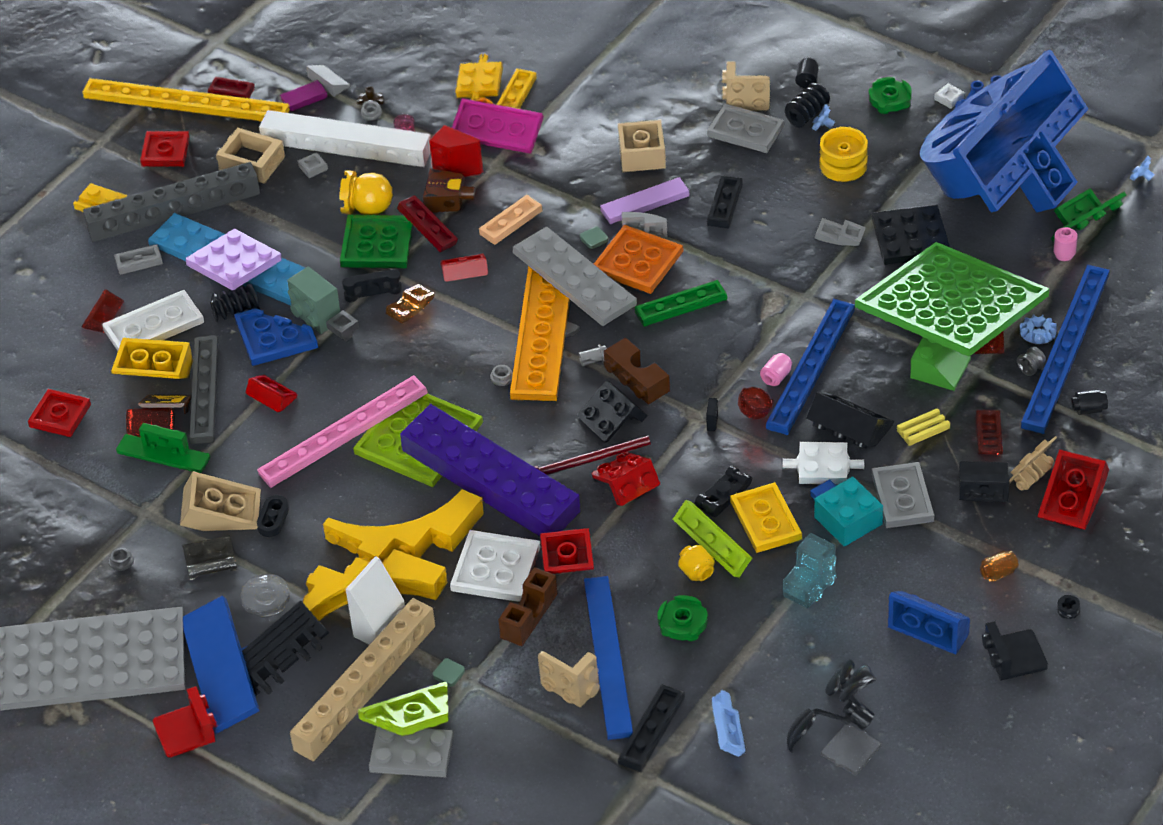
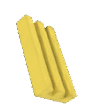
M938 408L897 425V432L909 446L950 429V422L948 420L945 421V416L943 414L940 415Z

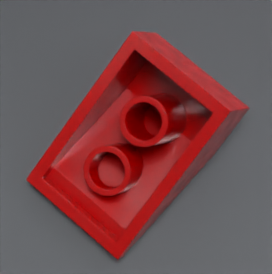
M1059 449L1038 518L1085 530L1103 492L1109 473L1106 461Z

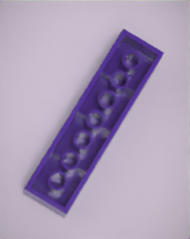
M429 404L400 433L403 452L464 490L481 497L483 502L539 537L541 533L563 531L580 513L579 494L432 404Z

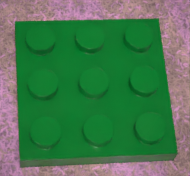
M348 215L340 266L407 268L414 225L404 215Z

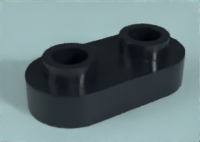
M273 495L265 500L257 519L258 532L262 536L273 537L280 533L289 511L288 502L285 497Z

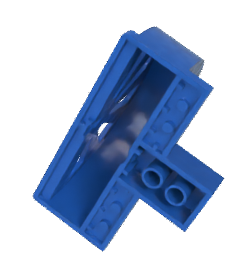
M1047 50L1035 62L997 79L947 114L925 137V141L920 149V157L947 197L959 199L980 195L989 210L995 212L1001 208L1020 186L1036 213L1053 209L1078 183L1055 146L1085 114L1088 107L1051 50Z

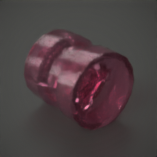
M403 114L394 119V129L416 132L414 129L415 120L412 116Z

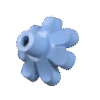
M825 104L819 117L817 116L813 120V130L816 131L823 125L830 129L833 127L835 121L828 118L830 112L828 105Z
M1149 155L1146 156L1140 167L1137 166L1132 171L1130 179L1134 181L1137 177L1141 176L1148 181L1152 179L1155 174L1148 169L1151 163Z

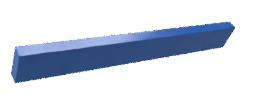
M833 299L768 418L766 429L785 435L789 434L853 315L855 304Z
M608 576L584 579V587L594 652L597 658L598 679L608 740L630 738L633 734L609 578Z

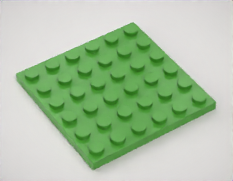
M935 242L855 299V307L886 322L916 333L923 338L953 349L962 355L971 356L1049 297V288Z

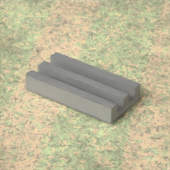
M157 244L114 255L120 275L163 264Z

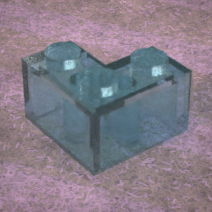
M809 533L797 547V565L783 580V596L807 609L814 601L817 602L821 598L824 589L828 585L831 586L836 579L835 563L837 557L835 556V545Z

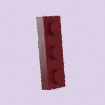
M415 195L399 202L397 209L439 252L456 245L458 238Z

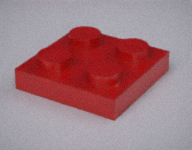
M146 131L140 159L141 167H184L190 139L189 131Z
M48 389L28 420L29 427L71 437L91 406L90 398Z

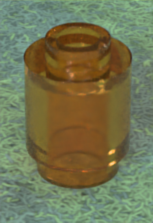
M1010 550L998 552L982 560L980 572L986 580L995 582L1014 573L1015 569L1019 566L1017 557Z

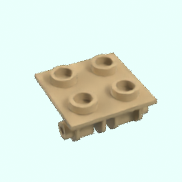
M1055 436L1049 442L1043 440L1035 448L1034 452L1028 453L1019 462L1020 464L1011 471L1013 477L1010 479V483L1014 480L1019 490H1027L1039 478L1044 476L1046 472L1052 469L1054 459L1051 456H1046L1044 452L1057 437Z

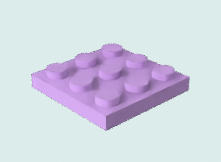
M233 229L186 258V265L233 291L280 262L281 253Z

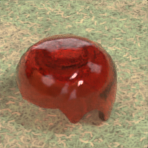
M757 387L743 388L738 397V407L741 413L747 418L754 420L766 417L771 412L774 402L773 399H770L767 392Z

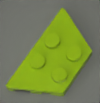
M443 682L358 709V717L362 721L401 736L411 735L429 727H436L439 724L448 722L447 683Z

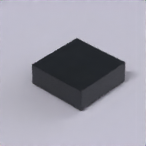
M709 398L706 413L707 431H715L718 421L717 398Z

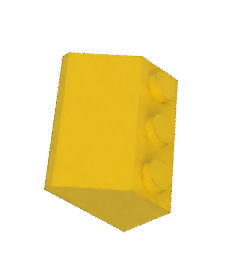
M122 338L111 372L112 374L175 379L188 378L193 364L190 343Z

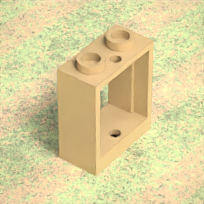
M237 128L229 136L227 142L218 150L216 155L219 170L251 162L257 174L258 182L265 184L285 157L282 140ZM241 147L263 152V155L257 162L235 156Z

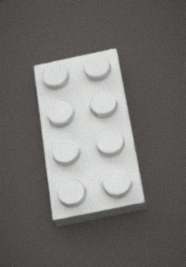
M182 290L105 322L102 325L104 332L118 351L122 338L165 340L204 323V318L186 291Z

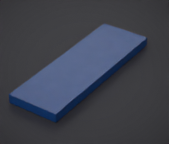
M221 596L183 616V630L201 695L204 694L209 706V709H206L207 713H213L217 727L213 728V731L217 734L260 710L227 599Z

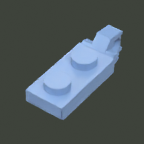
M721 690L715 697H712V709L720 749L739 757L746 751L739 714L737 710L732 708L730 694Z

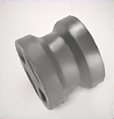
M1037 347L1029 348L1026 354H1021L1017 358L1019 369L1027 376L1034 375L1037 369L1043 368L1046 364L1045 355Z

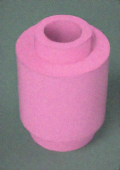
M1060 228L1055 232L1053 252L1056 258L1061 261L1071 260L1076 254L1077 233L1071 228Z
M783 353L772 356L760 371L762 380L767 385L778 386L791 371V359Z

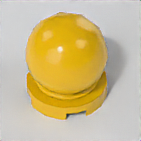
M344 171L347 178H342L339 197L340 200L344 201V207L340 208L342 214H353L354 209H356L360 214L378 215L389 207L393 194L392 187L385 177L377 173H365L357 177L356 171Z

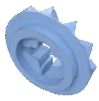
M1033 314L1031 318L1025 317L1024 322L1020 323V334L1030 343L1045 344L1055 338L1057 326L1056 323L1052 322V318L1045 319L1043 315L1036 317Z

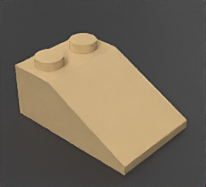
M193 471L183 489L180 525L201 531L257 529L261 489Z

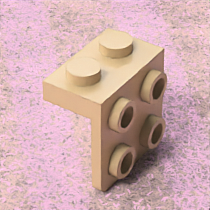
M727 62V70L722 71V83H727V87H722V99H727L728 105L750 111L769 110L770 78L768 76H735V62Z
M544 651L538 654L541 684L547 691L557 693L566 702L573 703L580 708L598 693L599 679L595 655L588 652L572 668Z

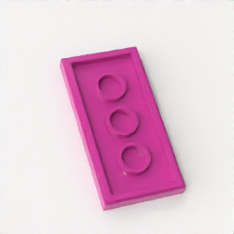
M462 98L452 128L480 139V144L532 154L544 116L543 113Z

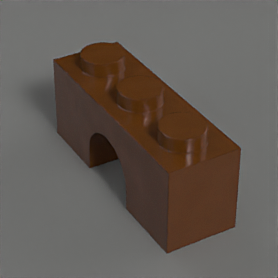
M625 337L604 350V367L609 373H613L619 378L624 386H628L637 398L644 400L649 405L670 392L669 375L656 363L645 368H638L641 366L640 350Z
M535 567L522 584L523 594L520 603L517 605L510 602L498 619L500 638L519 646L524 645L558 595L556 575Z

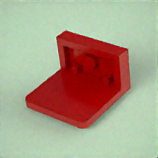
M629 452L617 455L614 461L599 465L597 470L591 473L593 479L610 485L615 501L619 506H623L661 485L652 460Z
M196 686L186 689L190 703L189 706L153 719L154 728L167 757H174L216 742L213 728L217 727L213 713H207L206 709H209L207 699L204 694H199Z

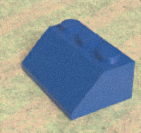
M904 591L891 592L889 595V628L955 655L958 653L969 635V617Z

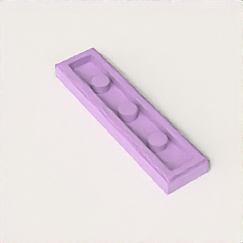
M679 177L600 205V209L609 224H613L622 220V212L643 213L688 197L689 190Z

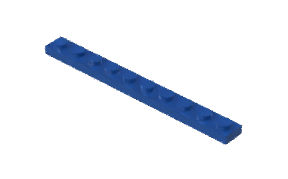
M1087 265L1021 421L1022 429L1041 434L1045 433L1108 280L1109 269Z

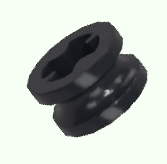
M1064 595L1059 598L1057 612L1061 617L1073 619L1079 615L1080 601L1077 597ZM1065 605H1071L1072 609H1067Z

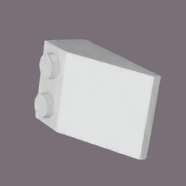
M376 556L346 588L353 637L369 645L405 607L403 597L380 558Z

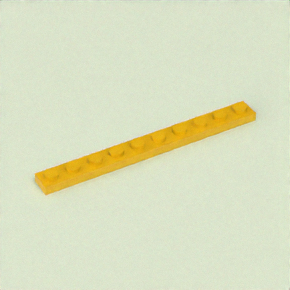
M92 78L89 79L83 90V96L86 99L262 121L267 110L289 113L290 111L289 104Z

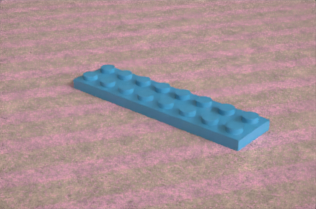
M174 213L148 239L149 246L157 244L159 250L186 261L188 256L225 234ZM281 258L280 262L244 283L243 286L246 287L247 284H251L255 291L291 306L287 280L305 269V267Z

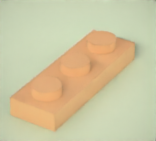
M525 195L481 226L479 234L496 245L541 213L542 204Z

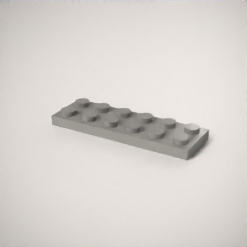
M547 226L513 246V254L602 326L637 305V299Z

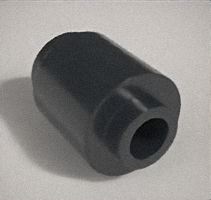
M804 58L798 64L796 84L801 88L806 89L808 85L817 83L819 66L813 58Z
M1099 389L1075 392V397L1071 398L1072 409L1077 411L1078 415L1101 413L1102 410L1108 408L1107 394Z

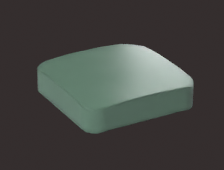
M594 227L580 234V239L590 249L608 242V236L599 227Z
M445 658L434 670L433 678L441 683L446 682L447 686L452 687L463 676L465 668Z

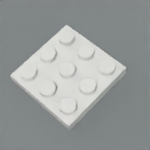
M469 530L450 584L451 591L520 602L523 594L522 584L534 568L540 550V541Z

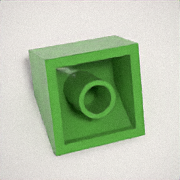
M922 338L911 358L910 378L955 391L971 360V356L962 355L930 339Z

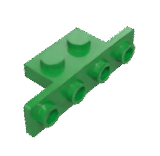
M1090 188L1060 205L1054 212L1063 223L1064 227L1062 228L1067 227L1080 231L1090 224V220L1094 219L1097 221L1107 214V210L1115 211L1122 206V200L1127 195L1125 192H1122L1102 204ZM1055 234L1051 237V240H1052L1053 242H1054V236H1055Z
M143 423L139 429L141 437L125 434L116 448L117 453L198 473L203 472L210 460L209 453L189 449L186 433Z

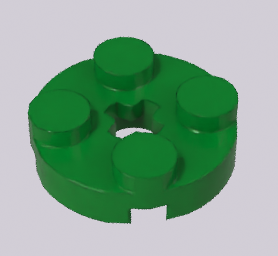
M884 77L873 82V87L869 88V101L881 114L910 107L912 89L904 80L901 83L895 81V77Z
M675 596L674 600L668 603L667 600L663 602L658 610L660 632L663 636L672 639L695 641L699 638V634L705 630L708 623L706 608L701 605V601L692 596ZM682 615H686L687 619L679 620L677 618H681Z

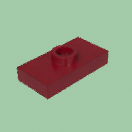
M215 76L208 88V93L249 99L255 90V85L252 82Z

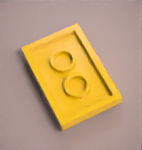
M775 482L730 495V502L756 553L802 540V532Z

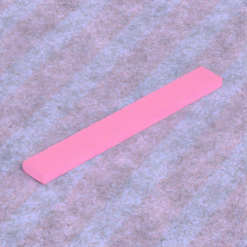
M413 375L257 469L259 476L270 488L274 487L428 393L427 388Z

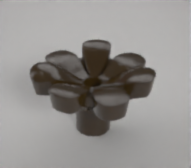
M370 86L365 88L366 93L360 94V97L357 98L358 105H363L367 101H375L379 105H383L385 102L383 94L375 93L374 88Z

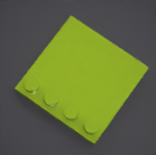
M426 394L368 429L354 446V454L434 487L442 475L403 452L400 433L429 404L436 406L475 431L482 425L483 417L435 396Z

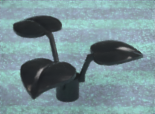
M850 659L833 675L826 686V694L831 696L839 689L841 692L839 700L842 702L849 700L843 709L845 717L817 708L805 710L789 729L787 746L791 752L796 742L811 728L818 714L843 721L847 725L853 722L860 729H865L871 723L874 713L853 696L859 690L877 680L867 665H862L854 672L855 664Z

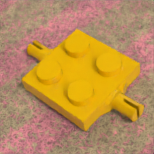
M481 54L478 63L461 64L455 91L456 97H467L476 101L479 98L498 96L503 72L502 62H487L488 55L484 54L483 56Z

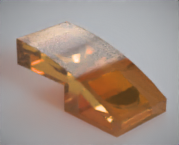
M417 284L404 290L402 299L386 306V314L398 322L404 323L424 309L434 298V293Z

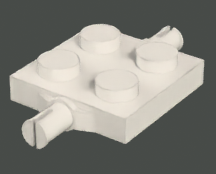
M800 442V452L797 459L783 458V468H797L799 484H822L828 480H831L834 484H840L847 480L850 469L864 470V459H850L847 453V442Z

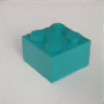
M851 477L814 498V518L845 547L883 525V505L854 477Z

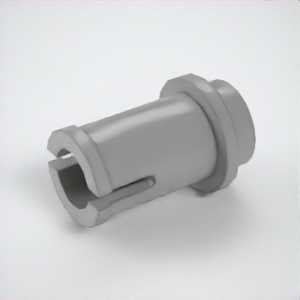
M599 344L597 348L578 352L582 367L598 361L604 362L606 346Z

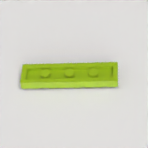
M688 500L684 501L672 520L699 545L703 546L729 573L739 578L752 560V557L695 504Z

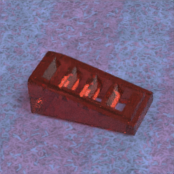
M976 410L975 428L978 454H1003L1000 410ZM982 423H994V425H982ZM983 430H995V433H983ZM983 437H995L996 440H983ZM983 445H996V447H984Z

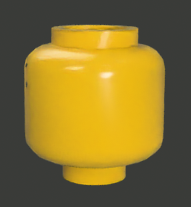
M687 546L680 552L678 566L691 581H705L714 572L715 560L703 546Z

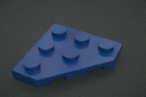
M256 308L234 314L235 322L252 366L318 348L317 339L311 326L305 324L299 326L293 324L292 320L278 315L274 317L265 315L264 311Z

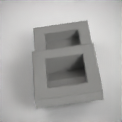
M622 212V227L627 225L661 238H667L666 218L648 213Z
M822 218L814 239L837 245L858 246L866 227L847 220L844 221L843 225Z

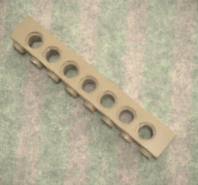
M414 598L408 602L290 731L295 752L313 762L358 713V709L363 708L435 628L432 607Z

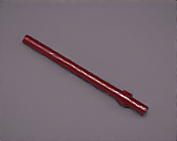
M645 436L539 467L537 465L534 467L549 475L651 445L649 436Z

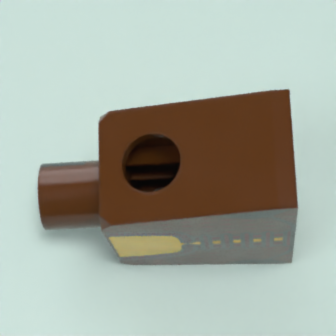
M430 168L423 194V203L432 213L459 211L463 199L475 200L476 188L465 186L462 174Z

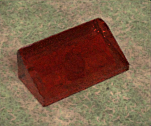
M105 289L81 327L105 333L102 324L113 320L124 300Z
M173 408L128 409L126 411L127 434L141 437L139 429L143 423L174 430L175 416Z

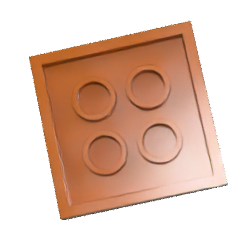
M624 225L598 257L594 265L614 281L651 294L683 253V245Z

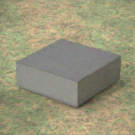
M317 152L298 160L299 167L308 178L328 170L326 162Z

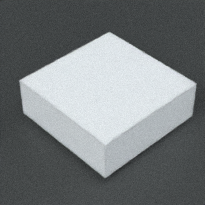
M948 83L935 93L934 100L952 109L958 101L965 98V92Z

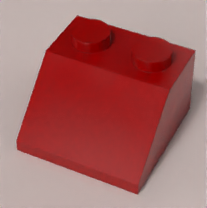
M444 125L429 140L433 169L460 173L464 177L479 175L483 172L480 139Z
M589 528L540 534L545 572L556 574L594 569Z

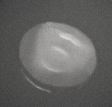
M274 574L257 575L249 579L241 590L243 607L247 612L251 614L252 612L256 613L261 617L272 616L281 612L290 599L288 584L283 578Z

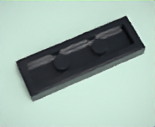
M721 176L707 218V226L729 229L742 188L743 178Z

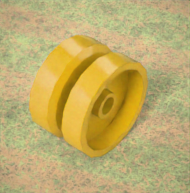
M838 127L825 132L820 139V169L827 178L840 182L853 181L863 176L867 170L868 140L861 131L851 127Z

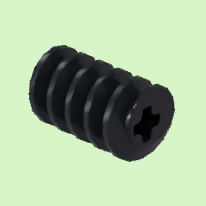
M818 83L808 85L806 89L785 106V115L788 121L795 127H803L805 123L823 109L825 104H829V92Z
M251 284L246 285V291L240 286L237 289V293L235 290L229 289V295L225 291L220 292V298L216 293L211 295L210 304L215 322H218V315L220 314L224 320L227 319V312H230L234 318L236 310L240 313L244 312L246 307L248 310H252L253 305H256L260 310L256 291Z

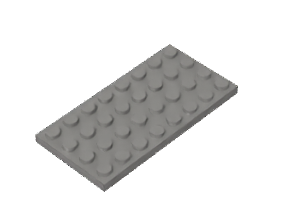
M183 607L0 627V711L186 690Z

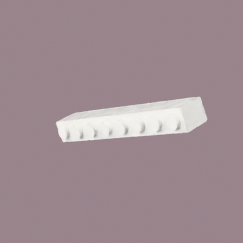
M267 110L259 126L261 135L282 140L283 146L419 167H425L431 153L429 142L431 137L430 134L270 110Z

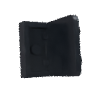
M995 621L985 623V634L982 635V643L984 648L988 650L992 667L996 669L1001 681L1047 670L1048 662L1033 630L1027 629L1001 635Z

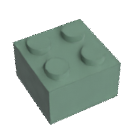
M308 266L287 280L288 295L291 300L290 308L294 316L300 317L308 326L322 334L328 330L326 322L340 312L338 292L336 287Z

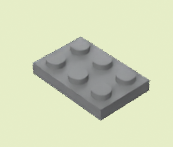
M724 104L708 128L707 137L767 153L783 129L784 120Z
M919 462L872 468V478L878 500L883 505V519L886 528L934 522V512Z
M377 726L369 771L371 773L446 778L453 742V730L426 728L411 735L401 736Z

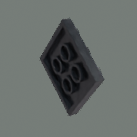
M938 205L872 213V222L884 265L909 262L935 242L950 247Z

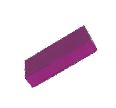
M318 80L280 94L282 103L289 104V112L327 98V91Z

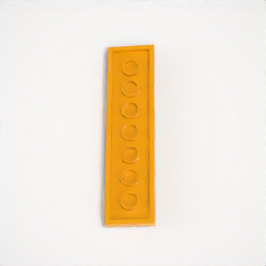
M529 266L510 399L557 401L570 299Z

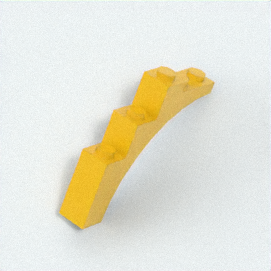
M462 489L448 503L436 511L419 519L388 526H360L343 523L328 517L323 523L325 539L331 544H337L346 548L351 553H357L359 558L369 562L375 556L383 562L386 557H389L393 549L420 558L432 543L439 548L453 552L469 533V530L473 528L484 514L483 501L481 497Z
M393 549L389 557H386L382 562L400 594L417 595L436 600L447 584L445 567ZM356 557L352 564L346 567L344 574L318 565L316 570L307 578L306 586L308 587V593L303 599L304 605L320 621L327 614L348 604L346 588L370 562Z

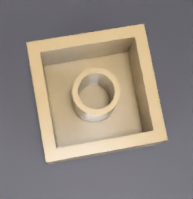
M661 120L618 124L622 172L666 168Z

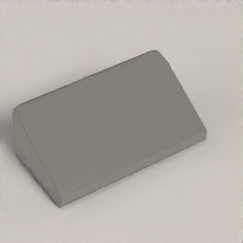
M324 65L306 66L308 78L313 82L318 80L323 88L334 97L350 87L349 83Z

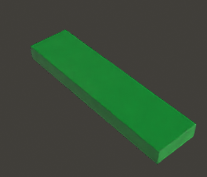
M715 280L635 306V313L643 327L725 301L727 300V293L720 282Z

